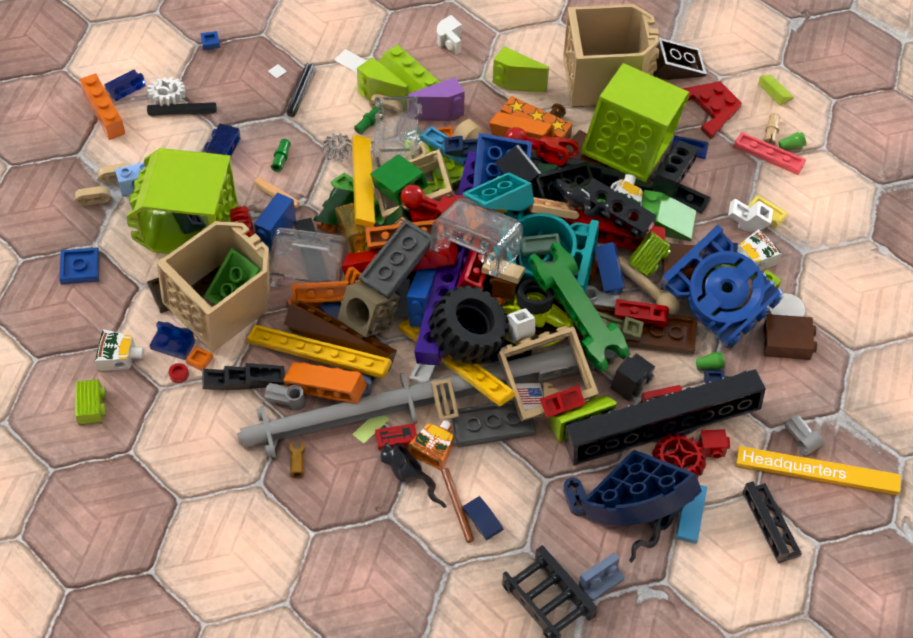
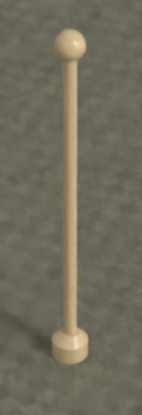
M467 119L456 128L453 137L463 136V140L477 139L478 133H483V129L473 120ZM619 255L622 273L650 295L657 305L669 307V315H675L679 312L681 308L680 299H677L670 292L661 291Z

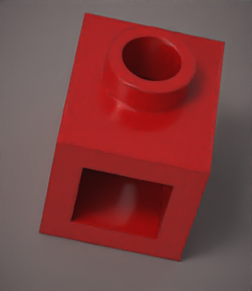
M725 429L701 430L698 441H700V447H703L704 454L714 459L725 457L727 449H730V438L726 437Z

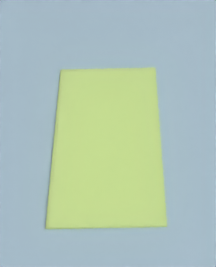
M385 415L369 418L352 435L362 443H365L375 434V430L380 429L389 418Z

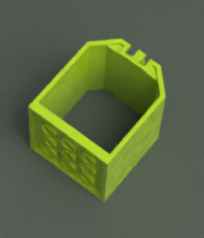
M623 63L599 96L581 154L647 182L668 148L678 127L681 114L689 99V92Z
M159 148L144 158L145 168L140 171L138 179H135L134 193L129 198L132 211L126 215L128 227L138 229V231H131V237L134 241L154 253L170 254L213 222H231L229 212L237 207L238 201L230 155ZM171 212L200 215L206 226L190 234H184Z

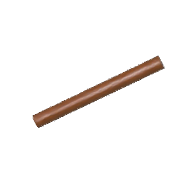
M444 468L441 470L465 540L467 543L473 542L474 537L448 468Z

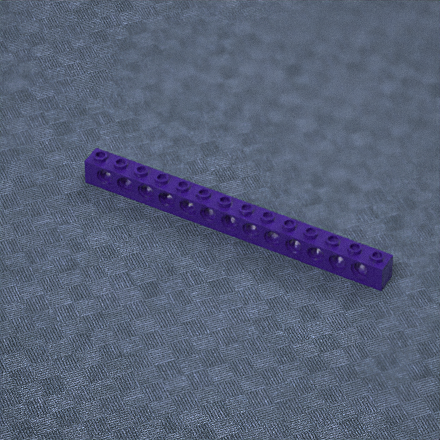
M468 152L457 195H463L464 192L473 189L476 152ZM458 216L460 219L465 221L464 216ZM468 228L463 237H456L446 233L445 238L454 237L459 253L455 264L437 267L414 350L417 364L440 366L441 359L445 358L443 349L437 347L435 344L436 340L431 336L432 330L429 328L430 316L446 292L457 287L472 239L476 237V234L470 233Z

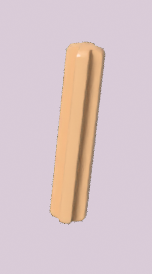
M258 177L254 181L257 188L272 197L278 192L292 198L295 210L300 206L298 200L262 177Z

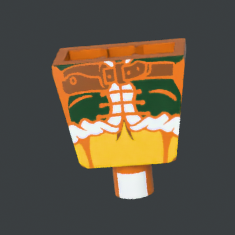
M442 421L439 427L431 423L427 424L410 442V454L414 458L440 471L444 469L454 443V435L449 433L452 425L447 421Z

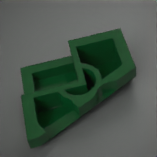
M333 188L329 199L322 205L324 207L319 216L314 217V221L350 228L354 211V191Z

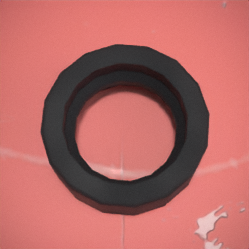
M529 278L524 280L518 287L517 304L521 309L526 308L530 314H543L552 308L555 292L552 287L544 291L535 278ZM538 292L543 294L546 299L531 300L525 294Z

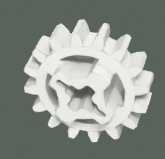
M163 77V79H157V82L152 81L147 89L149 100L154 101V104L160 103V106L164 104L170 106V104H176V101L181 102L182 98H185L186 93L183 82H179V79L173 80V77L169 79Z

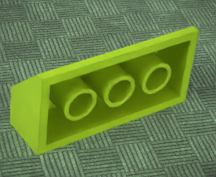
M399 45L386 51L379 60L381 65L408 85V94L440 83L439 80Z

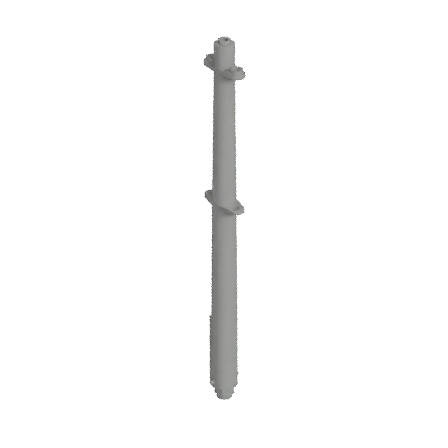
M571 346L507 361L515 383H525L534 380L541 382L580 372ZM607 349L604 351L608 365L613 364L614 358L619 357L613 350ZM586 358L589 369H595L596 367ZM500 363L483 367L508 386ZM400 373L402 388L360 398L358 404L343 402L272 421L267 420L265 408L260 406V409L256 410L259 421L263 420L264 423L240 428L241 432L237 433L239 444H244V448L268 442L269 445H265L267 456L276 458L272 441L404 410H409L412 423L416 424L417 417L414 408L435 403L430 383L432 381L450 377L455 399L481 392L458 374L408 386L405 374ZM444 383L446 398L450 400L447 383ZM436 385L439 401L443 402L440 387Z

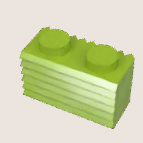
M650 231L628 259L629 264L648 277L650 273L654 274L659 267V261L669 255L670 245Z
M99 379L76 381L75 417L78 424L103 422V415H106V405L102 402V398H106L105 386L101 385Z

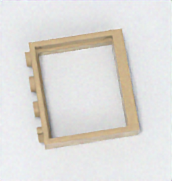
M439 149L409 160V162L424 173L437 168L441 169L446 188L425 195L426 197L440 202L442 196H455L445 161ZM375 188L382 218L385 222V218L400 206L388 209L385 195ZM402 204V206L410 213V208Z
M560 327L556 329V333L550 334L545 332L538 335V339L532 341L531 338L524 339L519 342L520 345L512 347V344L501 348V351L497 354L508 387L515 391L513 400L521 422L543 415L545 412L542 405L525 411L506 359L508 357L568 337L587 389L581 391L584 400L596 397L599 394L574 327Z

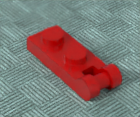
M616 299L615 318L624 320L625 317H629L644 323L655 324L661 328L667 327L668 319L666 317L669 315V307Z

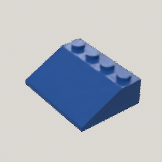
M478 133L473 188L504 175L495 162L516 145H519L531 160L532 142ZM514 210L513 215L518 216L519 211Z

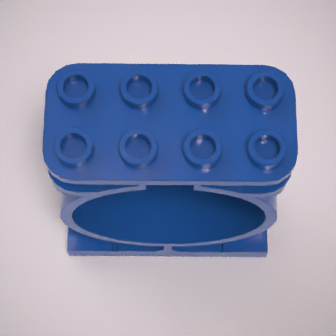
M719 225L715 226L662 276L660 284L665 291L668 290L677 299H687L690 310L695 318L705 325L709 332L712 331L716 335L715 338L717 340L720 339L724 343L723 346L725 348L728 346L733 348L740 341L741 334L746 335L756 324L755 321L760 322L767 315L769 308L774 309L783 298V290H778L774 286L775 282L769 281L766 278L767 275L764 272L762 273L750 258L738 252H733V242L723 233V229ZM706 251H709L711 255L702 260L701 257ZM723 264H725V265H731V266H735V267H736V268H733V267H720V268L714 270V271L708 276V278H707V280H706V283H705V288H704V290H705V295H706V296H705L700 302H698L697 299L703 294V293H702V282H703V278L705 277V275L707 274V272H708L709 270H711L712 268H714V267H716V266H718V265H723ZM689 268H694L691 280H689L684 273ZM748 280H752V295L749 302L743 308L734 312L720 311L716 316L712 315L717 309L730 311L740 307L749 294ZM727 285L732 291L725 293L722 290V286Z

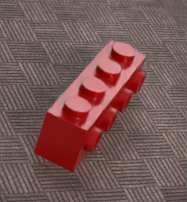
M484 228L480 229L471 244L457 287L471 286V288L478 287L481 288V291L483 290L484 286L482 284L488 275L481 273L482 266L489 256L493 257L494 247L498 239L497 235Z

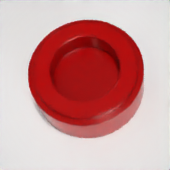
M176 363L169 368L168 374L172 382L182 383L188 379L189 372L185 364Z

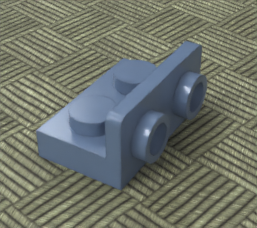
M615 553L580 576L579 587L592 601L624 580V575L618 569L619 558Z

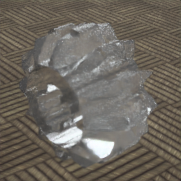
M333 133L332 137L327 136L326 140L323 141V154L327 157L328 161L333 159L334 163L337 160L343 162V159L348 160L349 155H352V142L347 135L342 136L341 133L339 135Z

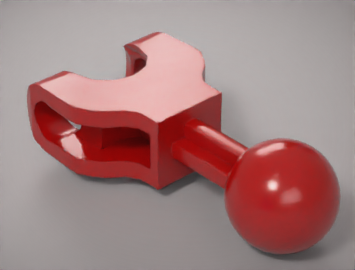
M513 127L505 134L506 138L532 142V149L537 150L536 156L542 157L545 161L552 164L564 165L568 162L569 158H573L579 153V144L568 138L545 135L541 139L527 136V133L520 127ZM567 145H570L573 147L574 151L569 152L568 149L565 147Z
M408 185L402 190L401 201L406 207L414 209L422 206L435 211L434 219H442L443 228L446 233L456 237H463L466 234L467 224L458 217L465 214L467 198L463 197V195L454 197L442 196L440 202L426 197L423 190L417 185Z

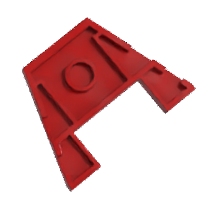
M721 81L682 88L689 92L688 101L693 99L712 118V120L701 126V130L710 139L714 138L717 131L723 128L727 120H730L742 105V102Z

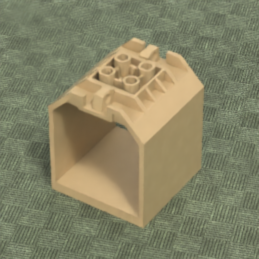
M634 4L568 7L563 60L571 107L596 106L599 96L623 63L653 76L654 71L657 70L656 59L659 58V49L656 48L659 44L658 29L649 26L655 25L653 15Z
M215 221L157 262L162 303L211 353L268 311L270 291L269 248L263 242L260 243V237L257 234L248 237L246 233L249 232V228L244 223ZM235 248L261 270L241 287L211 307L191 286L219 265H222L230 249Z

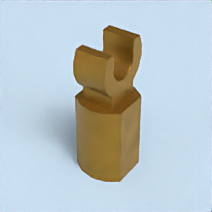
M301 442V448L297 450L294 449L293 443H290V476L292 478H302L304 476V442Z

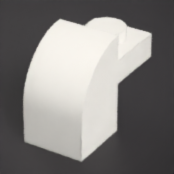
M452 15L441 20L437 25V44L440 48L446 45L448 50L457 55L461 53L462 40L459 37H461L462 24Z
M734 199L730 202L728 216L739 222V229L754 232L758 229L762 230L771 224L773 209L760 201L748 207Z
M526 308L507 315L509 340L515 343L534 336L535 318Z

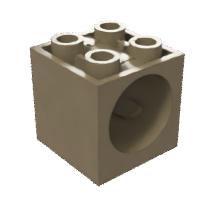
M361 281L347 285L337 319L365 338L389 330L393 324V317L398 308L400 296L394 293L388 299Z

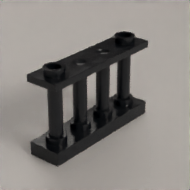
M543 545L536 549L535 562L512 578L507 571L503 573V588L506 592L514 595L543 629V634L546 638H561L559 632L580 616H585L589 621L596 616L598 607ZM544 569L549 577L525 593L518 584L537 570ZM553 584L558 585L562 589V593L544 607L539 609L532 600ZM566 600H571L576 605V609L555 625H552L545 616Z

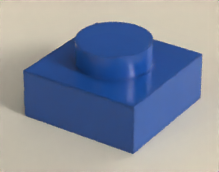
M217 31L200 33L203 50L220 48Z

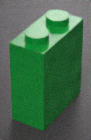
M400 154L370 173L375 188L398 206L403 204L401 192L406 186L417 185L422 190L428 186L424 172Z

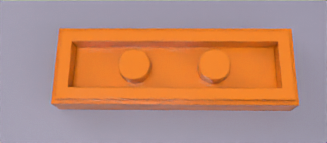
M349 281L292 283L293 303L298 300L305 303L343 301Z

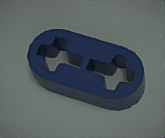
M574 477L568 478L564 483L563 492L572 514L583 516L586 514L583 507L579 509L576 506V500L582 505L581 502L587 497L579 479ZM570 485L576 488V494H574L572 488H569Z

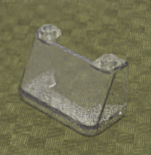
M418 96L375 97V107H377V114H375V144L371 145L370 149L374 170L398 154L408 161L416 158V155H419V144H417L419 114H422V103L418 102Z
M288 228L275 229L269 257V285L273 287L282 286L285 279L305 282L344 281L345 274L342 264L346 255L349 254L347 239L343 236Z

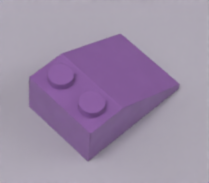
M456 77L409 93V120L449 121L463 116L465 91Z

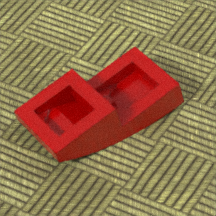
M579 385L540 398L547 418L586 405Z

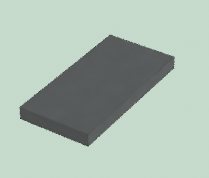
M405 219L359 276V280L390 299L430 249L436 238Z
M514 400L507 401L502 406L491 403L459 408V417L451 418L457 447L536 435L533 418L521 422Z

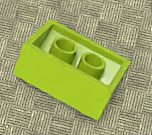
M606 395L596 396L586 401V405L551 416L549 418V425L558 443L566 441V425L573 421L586 420L593 415L606 414L616 409V401Z

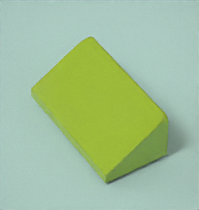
M772 75L760 76L758 84L779 105L794 98Z

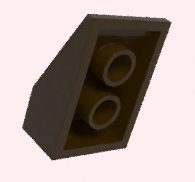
M658 37L659 44L656 48L659 49V58L656 59L657 70L653 73L654 77L673 80L705 77L707 75L700 48Z

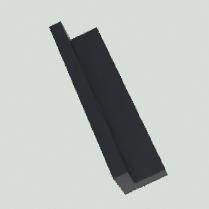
M753 481L746 483L742 493L778 564L800 557L802 553L766 483L758 486ZM763 490L766 496L765 502L763 501L759 491ZM768 509L774 512V519H772ZM777 526L783 529V537L781 536ZM786 544L790 545L794 552L790 553Z

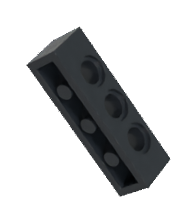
M680 140L676 146L673 145L669 154H666L664 162L660 163L658 171H655L651 181L654 182L652 189L673 196L695 163L699 147Z
M592 178L586 186L591 199L590 209H593L599 203L598 199L605 200L609 206L610 218L604 215L603 207L597 214L603 219L612 221L616 227L629 231L633 237L644 240L655 224L657 215ZM618 208L621 212H614L613 209ZM629 218H636L637 221L632 222Z

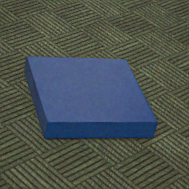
M99 248L61 250L60 284L98 282Z

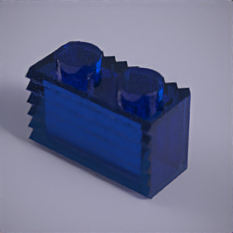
M220 123L217 129H213L210 142H206L205 152L230 155L231 157L241 139L239 128Z

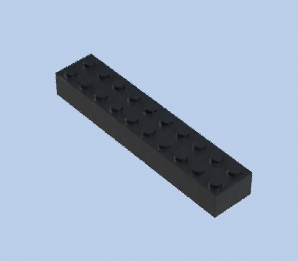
M756 369L751 371L745 370L734 376H725L714 382L708 381L700 386L688 387L683 391L668 393L656 399L651 398L640 404H631L626 408L614 409L599 416L593 415L586 420L573 421L566 425L565 446L573 466L651 443L660 440L662 437L667 438L669 433L674 436L677 432L681 434L760 410L766 388Z

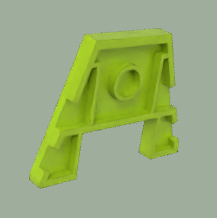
M406 141L407 153L419 144H412L413 141ZM425 144L428 153L435 151L434 148ZM442 154L452 187L459 185L464 166L459 165ZM440 168L431 171L433 181L427 182L428 186L423 189L424 195L446 188Z

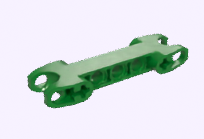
M556 241L550 246L554 263H544L536 254H533L528 258L535 280L544 291L552 287L585 338L579 341L585 357L602 373L609 368L604 356L605 350H613L624 360L631 355L624 335L615 323L612 322L607 326L605 325L573 276L579 271L575 260Z

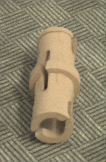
M776 113L769 115V123L765 128L766 137L764 142L768 143L770 140L771 145H775L776 136L780 130L779 121L781 116L778 113L776 119Z

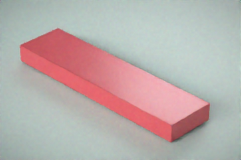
M743 132L740 133L733 146L738 150L796 175H799L806 162V159Z

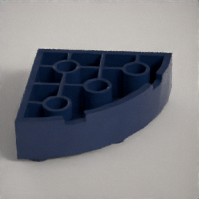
M633 450L581 503L588 520L614 526L649 523L679 510L693 501L702 490L696 473Z

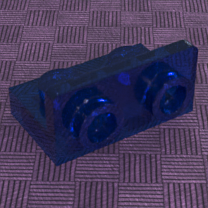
M135 69L104 84L105 89L115 101L146 86L143 74H138Z
M158 321L156 324L158 330L149 345L150 349L186 360L195 344L194 333L188 328H180L169 322Z

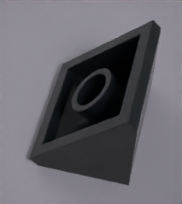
M516 145L495 162L503 174L512 173L532 184L541 174L519 145Z

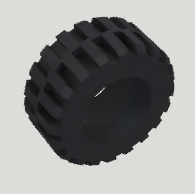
M458 286L446 292L431 313L429 328L432 330V338L436 340L435 344L438 348L441 347L443 349V353L446 356L450 355L453 360H461L462 363L469 364L472 362V364H478L492 357L505 341L509 331L508 317L504 315L505 309L498 304L499 301L490 296L491 293L483 292L478 287L464 286L462 288ZM456 315L465 316L473 320L480 328L481 334H474L463 328Z

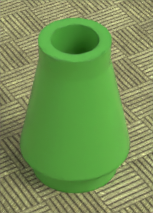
M796 132L779 140V147L783 150L802 149L803 146H806L804 133Z
M714 352L695 359L697 370H720L725 368L723 353Z

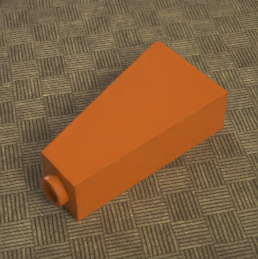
M497 112L489 122L492 135L505 137L509 129L520 127L527 133V136L541 139L545 135L555 137L553 126L550 123L503 112ZM531 148V152L537 153V150Z

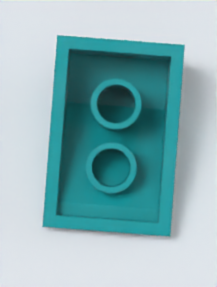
M509 172L463 193V197L489 209L520 211L534 204L532 183Z

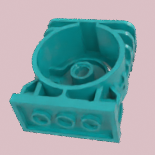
M513 210L504 212L502 219L504 226L499 229L498 239L500 241L499 244H495L494 255L497 259L516 264V257L520 251L519 266L525 267V273L520 279L519 285L524 280L534 278L528 261L530 256L523 257L521 237L559 233L561 246L571 254L579 269L578 273L573 276L586 294L595 256L594 246L598 244L599 221L591 220L590 224L575 222L569 225L563 219L552 214L531 213L524 216V211H519L518 216L513 215ZM552 254L537 255L539 258H543L542 261H552L554 259Z

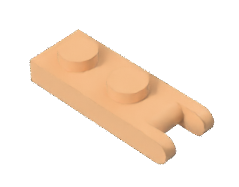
M533 197L534 204L528 206L532 213H547L570 219H577L579 217L578 212L574 211L575 208L564 202Z

